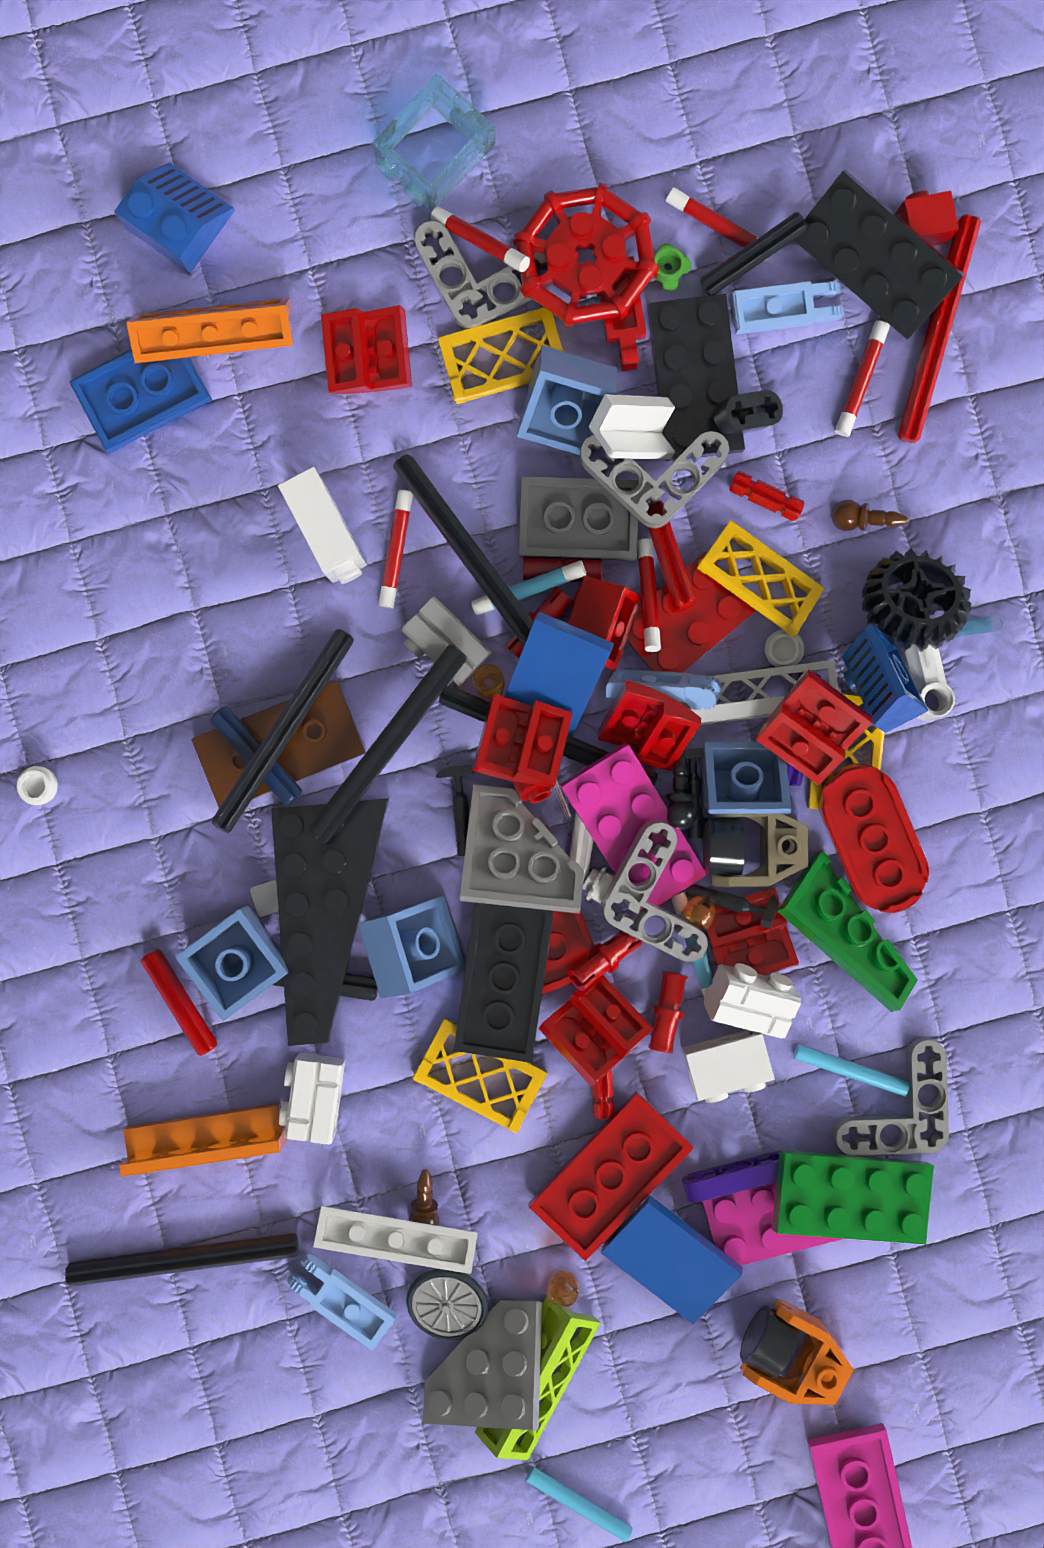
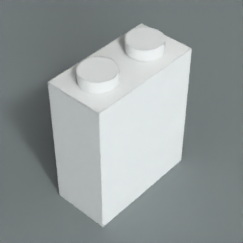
M315 467L279 484L278 487L322 572L332 583L339 580L341 584H345L359 577L362 574L360 569L367 566Z

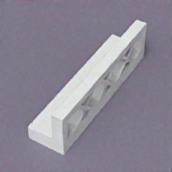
M835 660L711 676L717 680L719 679V682L724 684L718 699L725 704L714 705V708L711 707L710 710L703 708L701 710L689 709L701 717L700 726L770 717L785 697H770L761 690L770 677L781 676L794 686L798 681L790 677L789 675L803 673L802 677L808 669L812 672L827 670L829 685L841 693V688L838 689ZM764 678L758 686L749 681ZM742 681L754 690L746 701L732 703L722 696L732 682ZM757 694L763 697V699L753 700Z
M321 1206L313 1247L471 1274L478 1232Z

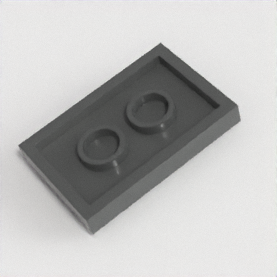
M521 476L520 558L636 561L638 519L596 479ZM615 479L617 487L622 491H632L638 485V480Z

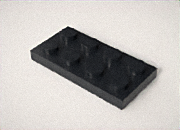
M846 169L840 173L804 219L808 226L807 231L794 240L907 340L965 275Z
M726 294L648 303L647 311L658 397H668L675 406L662 431L664 437L675 451L672 458L666 459V462L675 461L700 435L710 431L718 432L725 437L729 445L728 454L742 453L745 450L743 433L726 435L718 429L714 421L716 405L725 399L738 395ZM740 412L731 413L733 418H741ZM713 444L711 447L702 445L704 451L701 457L717 456L716 453L719 449L717 445Z
M475 902L454 1051L532 1063L554 911Z

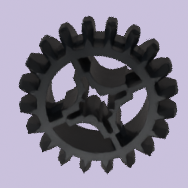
M912 548L905 552L904 556L895 551L890 555L889 559L883 557L866 578L867 582L862 589L861 597L864 598L862 611L868 612L866 617L867 624H878L877 628L890 636V643L893 644L897 640L903 642L905 651L911 648L912 644H915L920 652L927 649L929 645L937 649L943 645L944 641L949 643L953 640L958 631L962 630L967 622L966 618L971 611L972 603L968 601L971 589L963 587L966 576L954 575L956 564L945 566L942 564V555L932 559L929 558L927 550L921 553L920 556H917ZM903 582V585H898L896 589H888L893 584ZM936 611L944 612V614L939 617H929V615H934Z

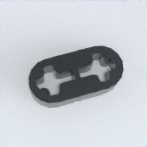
M771 390L738 394L716 405L714 421L718 429L726 435L762 430L781 420L783 405L778 395ZM756 407H764L765 412L757 414ZM740 412L741 418H733L731 413Z

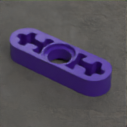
M780 1151L700 1170L684 1176L682 1184L687 1201H705L777 1182Z

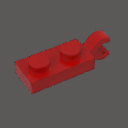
M634 256L627 257V259L634 260ZM623 274L613 288L617 295L622 293L634 275ZM640 295L629 308L627 317L619 320L617 317L603 319L606 343L618 342L622 372L638 369L639 356L636 339L646 337ZM604 296L599 297L600 303L607 302Z

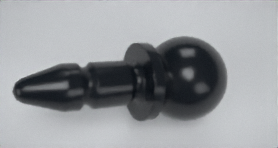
M682 754L673 766L674 794H667V799L670 801L667 806V820L677 830L688 829L696 820V809L691 803L694 800V794H687L688 765L685 756Z

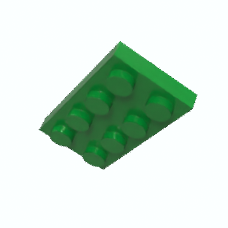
M780 1150L772 1230L777 1234L926 1244L934 1165L924 1161Z

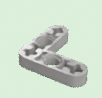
M428 221L418 227L414 239L417 253L455 323L460 328L466 330L491 323L533 300L530 297L525 298L520 291L521 283L516 276L520 271L508 266L476 283L451 235L443 224L437 221ZM431 234L435 239L441 237L439 247L443 257L439 261H437V255L432 246H425V237ZM533 253L535 265L540 270L547 269L545 255ZM456 267L462 272V279L457 285L448 286L441 281L440 274L445 268ZM502 282L511 284L516 291L514 297L506 302L497 300L493 294L496 285ZM553 284L547 287L546 289L550 290ZM481 293H487L488 302L493 308L491 311H488L487 303L476 309V318L471 319L468 314L461 316L464 312L463 304L469 302L472 307L483 303Z
M705 432L656 481L633 459L611 458L605 452V459L612 466L616 459L621 461V463L613 468L609 477H606L604 473L607 472L608 466L600 459H597L595 462L590 461V448L593 447L599 450L602 447L595 435L588 437L582 444L580 460L585 470L647 527L659 528L667 524L722 467L728 457L729 445L725 437L718 432ZM715 444L719 448L716 453L718 459L710 456L701 466V470L706 472L702 475L700 469L695 464L701 458L704 451L702 445L711 447ZM679 470H686L692 474L694 485L688 490H679L672 483V475ZM628 471L635 474L638 479V485L634 490L626 492L617 487L615 478L621 472ZM664 485L668 494L679 501L674 503V500L670 497L662 509L665 515L661 516L656 513L651 517L647 514L649 509L647 502L650 500L654 504L657 503L664 496L665 491L660 489Z
M652 819L644 823L637 833L603 896L601 912L612 926L682 961H697L706 953L708 947L705 934L695 924L647 901L677 844L675 830L663 820ZM661 829H664L662 834L667 838L664 845L657 843L651 852L654 857L658 858L655 863L647 856L638 854L642 848L649 853L653 842L648 838L650 833L658 834ZM636 863H644L649 868L648 878L642 883H632L628 878L629 869ZM623 899H626V906L631 911L637 913L636 920L634 921L631 916L623 912L614 917L615 912L611 908L613 902L620 904ZM654 915L663 917L665 925L660 933L657 935L645 933L644 923L649 917ZM673 930L684 938H689L693 934V939L697 942L695 947L687 946L683 951L684 947L677 939L671 937Z
M922 1036L915 1038L907 1047V1081L910 1082L908 1114L842 1117L835 1123L832 1129V1137L842 1152L852 1156L919 1154L939 1152L946 1146L949 1139L947 1056L945 1049L940 1043L930 1037ZM925 1046L935 1052V1057L928 1058V1070L933 1074L937 1073L936 1077L929 1075L917 1076L918 1072L926 1074L925 1063L917 1058L918 1054L924 1053ZM926 1084H933L937 1088L935 1101L927 1105L921 1104L918 1100V1091ZM919 1112L928 1113L930 1125L937 1130V1134L931 1135L930 1142H927L920 1135V1132L927 1131V1118L922 1114L919 1115ZM886 1125H897L900 1130L899 1139L889 1145L882 1143L880 1139L881 1130ZM849 1127H853L859 1134H871L873 1145H870V1140L867 1137H856L853 1140V1144L849 1145L845 1138H842V1135L849 1134Z

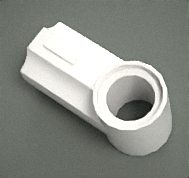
M915 644L906 651L904 647L901 648L902 657L924 703L927 692L933 693L939 701L936 711H932L927 707L928 712L916 718L922 721H931L947 715L953 709L955 695L946 683L939 649H934L929 645L927 649L920 652Z

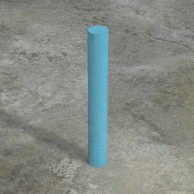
M800 1044L796 1046L794 1052L795 1060L902 1096H906L909 1091V1081Z
M534 1466L530 1468L525 1478L526 1482L622 1541H628L633 1530L630 1525Z

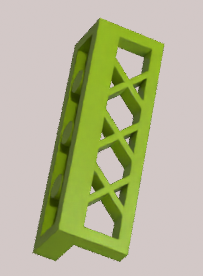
M547 1295L542 1304L539 1401L544 1397L545 1399L539 1406L538 1430L477 1427L474 1433L496 1458L529 1459L601 1324L596 1317L574 1313L558 1297ZM577 1327H582L579 1335L570 1341ZM563 1363L560 1370L552 1376L555 1368ZM526 1432L521 1444L515 1445L518 1438Z

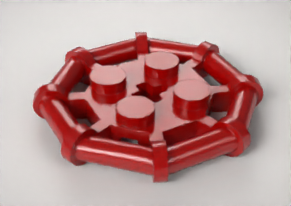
M599 183L598 187L554 193L550 190L545 193L544 201L522 230L514 234L512 241L517 251L530 258L528 268L524 272H520L522 280L520 291L523 296L535 300L565 322L564 326L573 327V324L615 317L622 320L627 317L629 308L652 278H656L659 272V266L655 263L649 227L652 221L647 212L641 213L608 190L607 184ZM594 204L592 214L578 212L572 217H567L563 210ZM605 207L628 224L618 229L601 217L602 208ZM553 215L558 223L556 229L547 240L536 238ZM634 235L639 261L627 259L625 241ZM590 249L593 251V257L596 260L593 263L586 260L581 264L578 262V251ZM533 252L545 255L548 272L541 276H537ZM623 274L634 275L622 293L617 295L613 288ZM553 284L571 297L569 304L546 288ZM597 294V297L604 296L607 301L578 306L579 300L586 299L587 295Z

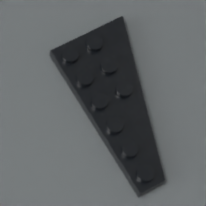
M389 798L359 801L326 843H321L314 839L308 832V828L326 804L271 809L281 954L289 972L283 977L288 1046L330 1042L340 1003L341 991L351 958L355 934L358 930V923L360 922L372 874L371 870L390 801Z

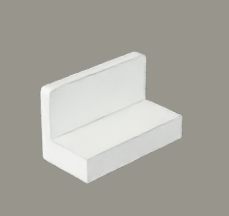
M604 395L589 428L609 457L671 459L675 453L661 433L675 409V406L668 397Z

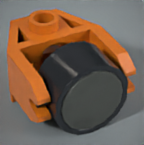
M780 1299L776 1300L773 1309L764 1306L758 1310L749 1323L741 1344L740 1358L743 1363L740 1369L744 1371L743 1376L758 1387L790 1404L835 1405L854 1371L845 1353L821 1319ZM800 1329L809 1335L784 1378L780 1374L791 1360Z

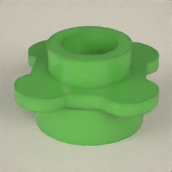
M664 243L659 246L658 252L655 255V263L659 266V272L655 279L662 283L664 290L673 291L677 288L680 277L690 271L691 261L671 244ZM669 264L672 269L669 271L665 270L664 266Z

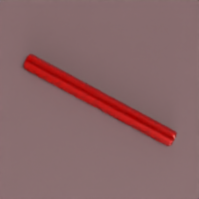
M964 214L957 222L959 230L953 236L947 259L965 275L932 312L898 432V438L904 442L916 443L922 435L980 229L981 220L977 216Z

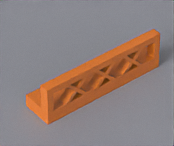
M290 298L136 314L126 322L135 363L293 346L294 344L289 317L292 310Z
M281 1102L129 1125L123 1129L127 1158L119 1165L121 1177L279 1153L287 1141L284 1138L285 1126L279 1125Z

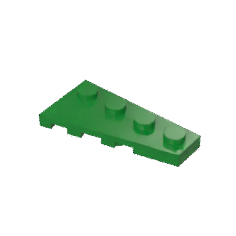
M824 850L816 852L777 911L890 1012L901 1010L918 979L888 939L883 940L873 925L875 920L867 909L861 910L850 895L852 889L845 879L836 876L828 865L831 860Z

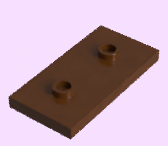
M337 680L326 684L277 760L295 782L366 753ZM290 699L240 720L262 743ZM214 729L191 740L217 805L220 807L248 764L220 732ZM263 782L252 799L272 791Z

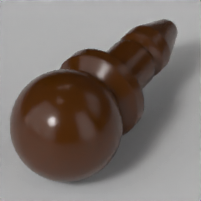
M842 500L837 503L831 515L834 525L843 531H851L857 527L860 530L866 531L868 523L875 526L887 525V527H895L909 522L907 516L898 512L874 509L870 511L869 503H864L860 506L853 500Z
M423 1169L417 1181V1199L411 1202L412 1212L408 1221L439 1226L438 1203L432 1199L433 1181L428 1169Z

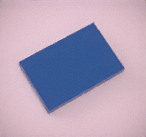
M132 349L69 381L103 448L108 454L212 401L190 357L135 363Z
M538 612L504 697L531 706L535 701H539L573 712L568 735L573 736L614 643Z
M651 1195L604 1243L601 1250L602 1255L692 1324L743 1273V1267Z

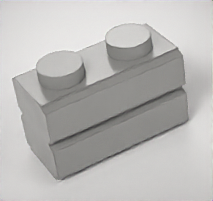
M435 596L401 630L407 636L402 643L419 659L425 654L435 663L450 644L461 650L467 656V661L451 680V682L453 681L459 687L492 654L491 650Z

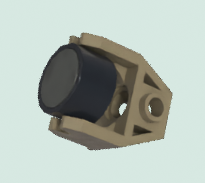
M782 813L711 814L713 817H705L704 869L706 875H712V885L716 887L770 886L808 866V826ZM741 817H748L760 824V868L749 874H742L745 844ZM787 839L789 841V848L783 852L782 843Z

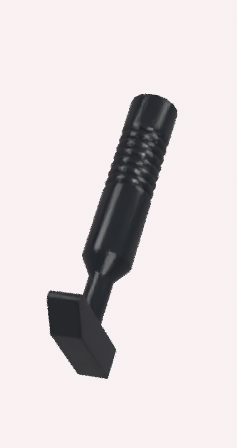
M704 748L685 749L682 753L685 759H689L687 794H694V800L691 803L696 809V820L688 828L689 839L703 838L701 779L697 774L696 758H702Z
M473 765L444 767L436 774V778L454 776L455 793L452 797L457 856H465L469 823L468 799L463 792L462 776L474 775Z
M697 884L689 886L686 892V897L689 899L719 906L720 908L741 914L752 912L763 915L761 927L768 929L771 928L779 908V902L775 895L771 896L767 907L764 908L751 904L746 898L709 889Z

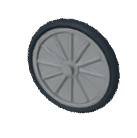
M433 1269L418 1276L407 1292L406 1305L412 1321L422 1331L438 1339L458 1340L476 1332L484 1324L488 1314V1302L483 1288L466 1273Z

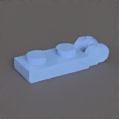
M811 281L732 292L731 304L735 334L808 326L814 323H825L842 319L844 317L843 307L814 308L813 299L831 298L841 293L840 283L834 281L811 284Z
M616 669L606 684V698H616L627 679L653 688L678 702H686L693 710H701V708L710 710L711 707L714 708L718 701L717 699L722 690V683L715 677L692 675V673Z
M305 1254L301 1260L302 1266L323 1281L322 1285L317 1290L309 1280L300 1274L292 1273L287 1279L288 1286L310 1302L309 1306L364 1346L373 1350L396 1319L397 1313L334 1268L331 1270L327 1263L318 1259L314 1254Z

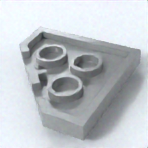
M473 784L460 901L580 913L584 870L574 859H570L557 844L558 840L538 817L535 818L529 812L512 788Z
M500 1300L487 1314L484 1324L476 1332L466 1336L425 1380L422 1424L538 1430L542 1302Z

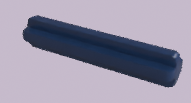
M224 706L213 714L210 722L248 764L261 743L229 707ZM276 761L263 782L283 804L288 805L300 796L302 789Z

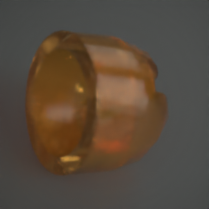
M486 664L474 672L472 684L479 695L486 699H491L494 694L500 695L504 692L505 678L499 667L493 664ZM490 677L494 685L488 688L484 680Z
M704 896L691 898L681 911V915L697 927L708 930L716 915L713 902H710L705 907L702 905L705 900Z
M567 1270L555 1273L550 1278L547 1289L550 1301L562 1307L573 1305L578 1298L580 1288L577 1277Z

